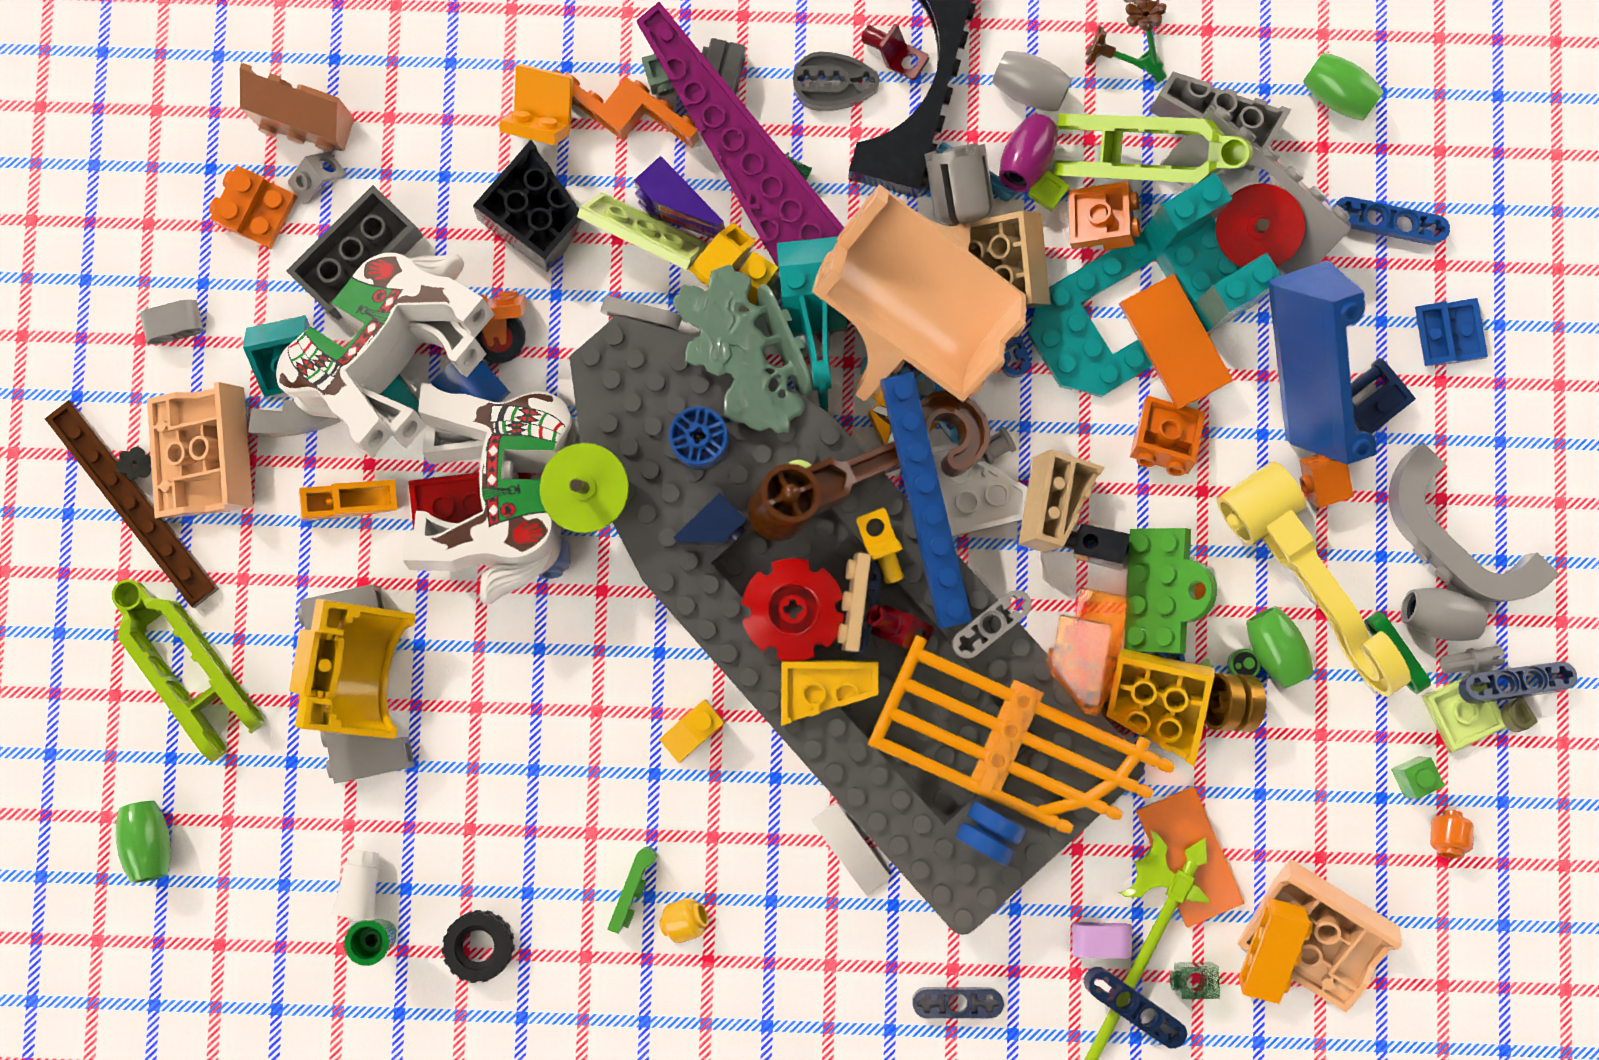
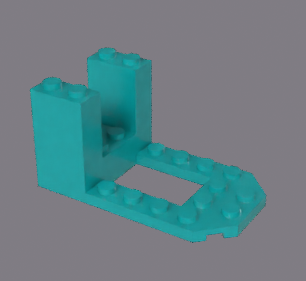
M1216 172L1163 203L1143 229L1141 235L1135 237V246L1112 249L1049 287L1051 305L1035 307L1028 337L1059 387L1103 397L1153 367L1138 339L1113 354L1082 304L1155 260L1166 278L1175 274L1207 334L1255 306L1269 293L1268 280L1279 277L1281 274L1267 253L1241 268L1231 262L1219 247L1216 238L1215 219L1231 202L1232 197Z

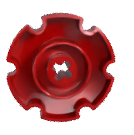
M788 558L772 562V573L770 575H763L761 572H757L747 585L742 599V605L751 610V615L743 619L748 636L763 652L769 647H774L777 650V659L783 661H803L813 658V648L818 644L828 648L836 639L840 623L843 624L844 614L837 612L835 609V604L843 599L837 582L824 568H821L816 573L811 572L808 568L809 561L805 559ZM792 601L796 602L797 607H802V612H798L795 619H791L789 613H784V608H788L789 602Z

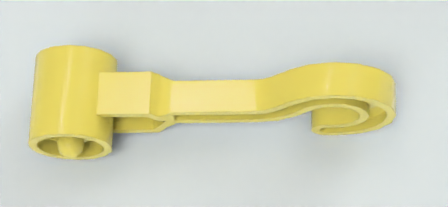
M1271 461L1217 497V505L1223 518L1244 543L1254 545L1262 539L1278 562L1295 573L1329 620L1343 653L1367 684L1386 697L1392 696L1409 684L1411 681L1410 671L1397 647L1382 631L1371 638L1369 637L1367 628L1358 610L1317 555L1313 537L1296 516L1306 509V499L1297 482L1285 468L1277 462Z

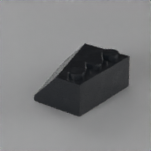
M532 140L523 147L473 204L476 219L547 273L567 251L582 219L577 217L579 212L578 206L565 187L556 178L551 167L538 152Z

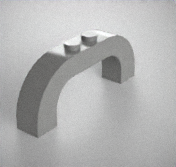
M1425 443L1413 447L1402 458L1394 470L1389 485L1388 500L1391 516L1399 532L1414 547L1412 550L1415 555L1423 561L1430 562L1436 568L1435 573L1441 580L1451 583L1458 590L1472 598L1486 602H1507L1524 599L1539 593L1560 574L1538 552L1524 554L1511 569L1503 574L1485 569L1428 512L1425 500L1427 487L1446 463Z

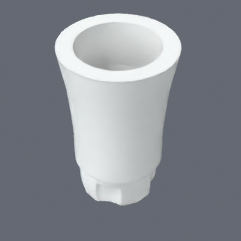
M349 849L347 864L343 866L338 894L330 915L375 920V895L379 868L376 867L379 853Z

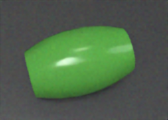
M1324 52L1303 80L1308 90L1323 105L1345 117L1364 121L1384 93L1375 79L1364 69L1343 57Z
M1270 607L1246 621L1247 633L1254 654L1267 674L1282 688L1293 686L1314 673L1311 654L1303 635L1292 619L1279 607Z
M141 801L121 806L117 814L115 841L121 866L130 883H141L166 877L170 866L171 842L166 820L156 801Z

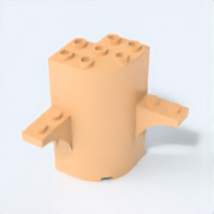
M880 184L839 234L833 250L827 253L816 275L812 293L849 319L863 338L867 350L868 364L858 379L855 395L865 402L872 393L877 395L882 390L880 380L887 378L891 372L896 374L902 368L905 361H907L960 401L964 402L971 394L974 396L981 390L985 379L990 373L996 374L1005 362L1004 349L1006 343L1012 336L1016 338L1024 330L1027 311L1026 295L968 251L971 243L970 225L959 222L956 226H944L931 221L913 210Z

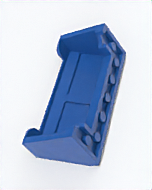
M1329 260L1268 280L1285 439L1291 445L1324 455L1327 458L1347 465L1377 455L1374 436L1369 432H1361L1354 423L1346 328L1357 323L1365 312L1364 291Z

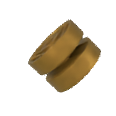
M1214 673L1205 717L1206 725L1212 730L1253 732L1257 730L1263 722L1266 712V693L1261 681L1252 675Z

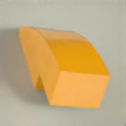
M395 480L334 483L331 486L302 487L298 490L301 521L363 516L398 510Z

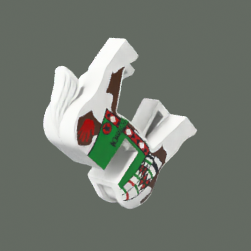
M397 253L379 254L368 259L359 267L332 302V305L357 334L343 348L319 331L309 327L282 352L276 369L277 383L286 394L293 396L297 406L305 413L313 416L339 418L350 429L352 440L371 458L379 452L391 436L407 449L427 424L414 409L379 394L400 374L420 343L434 344L444 348L448 358L457 370L465 377H468L486 355V352L475 337L495 314L483 297L455 281L464 267V261L458 254L442 256L424 255L410 259Z
M421 383L418 413L427 424L424 430L422 454L428 464L481 459L479 485L483 511L461 523L442 521L426 511H416L414 530H405L402 561L410 571H460L475 565L491 567L481 574L480 600L483 604L490 605L502 596L524 587L539 574L548 570L556 562L560 554L561 526L549 517L543 507L540 497L541 479H519L518 473H543L548 461L557 452L567 446L576 444V428L567 405L555 395L547 392H530L498 403L467 394L446 393L431 384Z

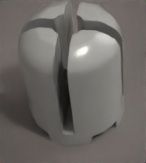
M975 143L955 146L938 154L937 151L924 154L934 215L939 222L949 226L958 225L959 222L961 224L973 223L986 218L993 211L995 204L985 143L981 145Z

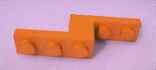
M557 69L554 70V72L562 74ZM568 72L565 73V75L573 77L572 103L622 141L642 116L646 114L689 147L693 148L698 142V129H696L692 119L686 115L682 117L672 111L674 108L669 102L661 97L658 100L649 94L650 90L639 80L633 82L628 77H625L604 103V100L593 90L586 92L580 87V82Z

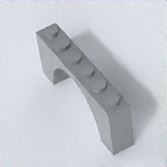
M1210 105L1199 118L1213 120L1225 136H1237L1247 139L1253 147V156L1248 165L1258 167L1272 175L1297 200L1303 211L1305 231L1301 245L1296 253L1287 262L1278 266V268L1288 274L1320 263L1351 230V223L1348 221L1351 218L1350 215L1340 206L1336 205L1333 208L1324 200L1327 196L1314 185L1309 188L1301 181L1304 178L1303 175L1290 165L1286 169L1278 162L1280 156L1267 145L1262 148L1254 142L1257 137L1248 128L1242 126L1239 129L1231 122L1232 115L1223 107L1218 106L1215 109ZM1184 135L1161 161L1160 165L1200 167L1208 160L1209 142L1203 135ZM1178 182V183H1179L1181 186H1183L1186 182Z
M371 584L301 599V608H298L297 614L301 626H304L305 630H311L316 599L381 609L385 608L380 586ZM320 731L322 745L324 748L327 747L329 760L326 761L327 774L329 778H333L334 784L415 767L409 737L388 739Z

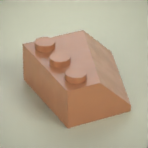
M241 62L239 67L240 109L255 123L258 131L269 136H276V133L286 135L288 140L298 144H304L305 141L311 142L317 148L326 152H333L334 149L344 152L355 118L340 98L303 84H298L297 88H293L291 83L281 79V76L269 73L268 78L257 75L252 70V66Z

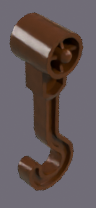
M947 390L931 393L920 401L927 433L929 434L931 424L940 420L946 421L956 428L960 437L959 446L949 451L942 459L941 470L949 477H957L972 468L987 450L990 439V427L987 417L979 405L969 397L962 402ZM894 441L844 462L830 457L806 468L792 463L777 465L768 471L749 501L747 513L750 524L758 534L768 540L784 541L791 539L803 529L812 516L842 504L849 496L852 488L899 469L900 464Z

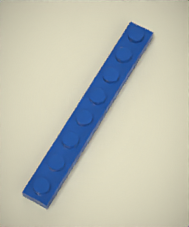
M912 372L883 378L880 380L938 628L941 629L972 621L914 374Z

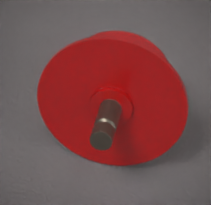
M1265 183L1248 185L1234 192L1231 195V202L1219 214L1216 220V238L1223 254L1241 268L1265 253L1269 255L1276 267L1287 262L1301 245L1305 231L1303 211L1297 200L1285 189Z

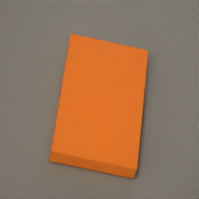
M1175 274L1119 303L1177 411L1233 381Z
M1194 786L1135 810L1151 848L1153 839L1150 830L1158 833L1168 847L1166 863L1174 874H1176L1178 869L1182 870L1187 860L1184 850L1206 837L1207 863L1199 865L1193 877L1196 878L1194 884L1203 891L1210 902H1192L1188 899H1185L1183 904L1179 902L1177 908L1185 927L1189 928L1245 904Z

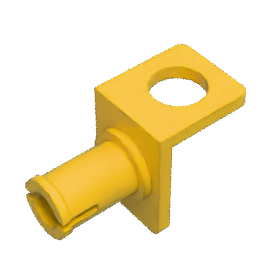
M880 508L858 516L856 523L868 554H871L872 560L878 559L885 583H894L903 579L904 574L901 571L895 553L903 548L895 537L886 509ZM872 519H880L884 523V530L878 536H871L866 531L867 523Z

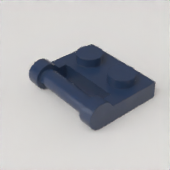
M1378 358L1371 363V368L1351 383L1353 398L1378 377H1381L1386 382L1359 405L1356 406L1353 402L1354 423L1361 432L1373 434L1416 400L1415 396L1382 358Z

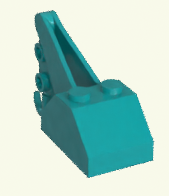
M837 237L777 243L783 310L787 309L792 318L789 328L793 336L804 335L811 363L813 391L818 393L820 407L828 412V389H832L829 366L830 333L847 331V318L812 293L818 270L827 253L833 250L837 243ZM813 334H822L823 360H817Z

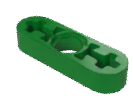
M1380 611L1365 619L1364 624L1371 636L1373 637L1380 631L1384 632L1404 658L1411 676V681L1406 686L1415 694H1419L1431 686L1430 678L1389 619Z

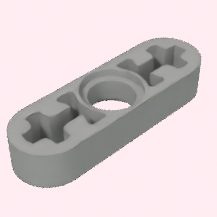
M611 296L604 297L600 309L601 313L612 318L617 315L678 331L682 321L681 316L672 311Z
M1021 590L1008 592L955 634L951 644L953 652L963 659L973 658L1029 614L1032 607L1029 595ZM1012 596L1015 599L1022 598L1024 600V603L1021 605L1023 611L1020 613L1018 610H1015L1007 615V617L1012 619L1007 624L1004 615L997 611L996 608L1001 605L1004 611L1012 604L1009 600ZM988 615H994L1000 620V629L995 634H989L983 629V620ZM976 625L979 634L986 638L987 641L982 644L981 639L978 638L972 643L974 650L971 653L968 650L961 652L958 648L962 644L959 640L960 637L964 636L966 639L972 637L975 632L971 628Z

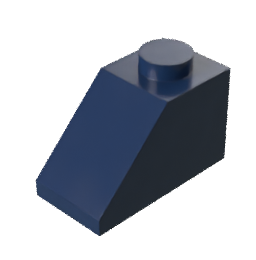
M719 493L673 538L680 545H725L729 541L734 544L746 533L747 530L744 526L747 524V520Z

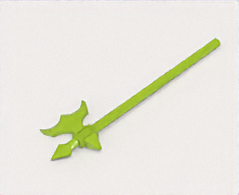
M1150 830L1153 839L1151 851L1142 859L1134 861L1137 876L1133 885L1122 892H1118L1124 897L1142 898L1147 891L1154 887L1167 888L1165 894L1168 897L1124 981L1134 989L1179 902L1183 904L1185 899L1192 902H1210L1203 891L1194 884L1196 878L1193 877L1198 866L1207 863L1206 837L1184 850L1187 860L1182 870L1178 869L1176 874H1174L1166 863L1168 847L1158 833ZM1123 992L1118 996L1116 1002L1118 1007L1127 1005L1130 999L1129 992ZM1112 1009L1109 1010L1084 1060H1099L1121 1017Z

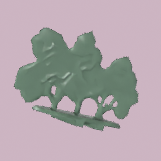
M731 265L711 271L707 291L697 286L683 285L679 294L675 295L673 305L683 322L690 323L701 330L698 337L688 342L684 362L694 366L703 365L708 372L716 376H721L725 373L732 375L734 381L724 396L725 417L737 423H745L749 428L756 429L757 431L771 428L777 433L789 432L791 420L802 415L805 404L803 399L796 393L787 390L788 378L790 376L795 388L804 396L811 394L812 383L808 367L801 354L805 346L801 337L794 338L789 328L792 318L788 310H781L772 290L766 284H761L758 288L757 300L759 306L750 303L748 299L751 287L750 276L735 271ZM745 306L750 311L741 313L739 308ZM760 315H762L769 330L770 337L764 336L754 325V321ZM775 343L785 365L784 367L777 368L767 362L764 356L766 346ZM770 368L775 372L770 375L765 370ZM780 375L781 378L777 379V381L781 384L774 392H771L768 388L771 379ZM784 390L786 396L779 398V393Z

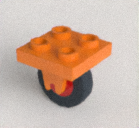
M512 290L501 292L499 297L487 299L486 294H481L480 296L484 298L495 314L475 337L486 352L483 359L490 363L500 364L511 361L521 353L525 344L526 331L518 317H522L527 308L526 294L518 295L517 291Z

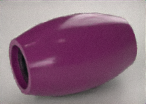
M1032 114L1019 124L1009 137L1004 147L999 167V179L1007 188L1016 192H1026L1047 171L1054 157L1058 141L1057 125L1052 119L1042 114Z

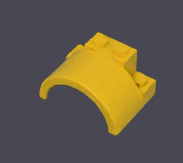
M316 599L311 630L299 629L289 688L290 692L300 694L295 727L305 730L395 739L398 727L393 724L390 718L387 703L389 670L397 643L402 634L409 627L415 625L416 615L408 612Z

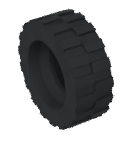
M475 910L462 915L448 927V932L442 940L444 943L441 950L442 954H444L445 959L443 961L445 965H448L449 971L453 975H457L458 979L462 981L467 980L470 983H477L479 981L483 983L491 978H495L510 963L513 957L512 952L515 950V944H513L514 934L511 933L510 925L503 920L502 916L499 914L495 915L489 910ZM477 930L488 933L494 943L492 955L482 962L470 960L463 950L466 936Z

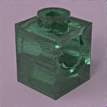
M1174 962V971L1170 972L1171 990L1175 991V995L1182 1000L1220 999L1219 966L1213 962ZM1193 973H1199L1200 983L1198 986L1188 988V977Z

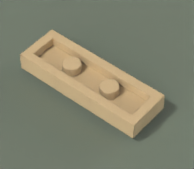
M856 553L853 556V560L848 559L846 578L850 579L849 592L844 591L842 599V611H846L845 624L840 623L838 630V643H842L843 651L859 652L871 554Z

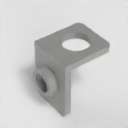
M331 152L305 156L289 178L288 185L305 205L309 204L324 182L344 178L346 172ZM320 161L329 163L333 167L334 172L324 170L320 165Z

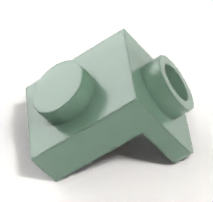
M655 54L641 57L651 94L658 93L660 96L675 92Z

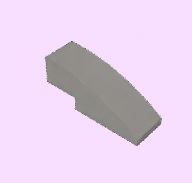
M283 399L282 411L251 408L248 433L263 437L295 436L324 429L341 422L339 418L307 414L297 406L294 400Z

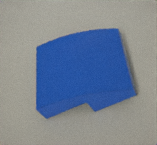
M1478 297L1449 303L1443 301L1415 306L1424 367L1487 359L1488 354Z
M482 360L468 377L462 375L454 364L450 362L431 383L435 388L446 393L467 394L498 403L511 393Z

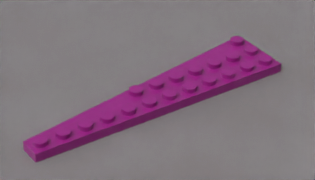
M660 1L636 20L638 27L774 264L779 267L777 243L838 237L844 226ZM815 334L820 344H822V334Z

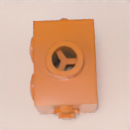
M1319 454L1299 460L1302 477L1299 478L1300 487L1306 498L1315 506L1322 508L1354 497L1349 466L1347 464Z

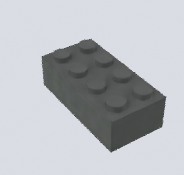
M372 185L286 272L329 314L339 321L343 316L332 305V302L359 267L368 259L383 253H397L404 256L424 235L414 223Z

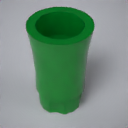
M385 919L359 921L352 925L345 935V952L349 959L358 965H374L380 962L385 957L387 951L393 947L396 941L397 929L392 922ZM373 934L376 935L378 942L375 941Z

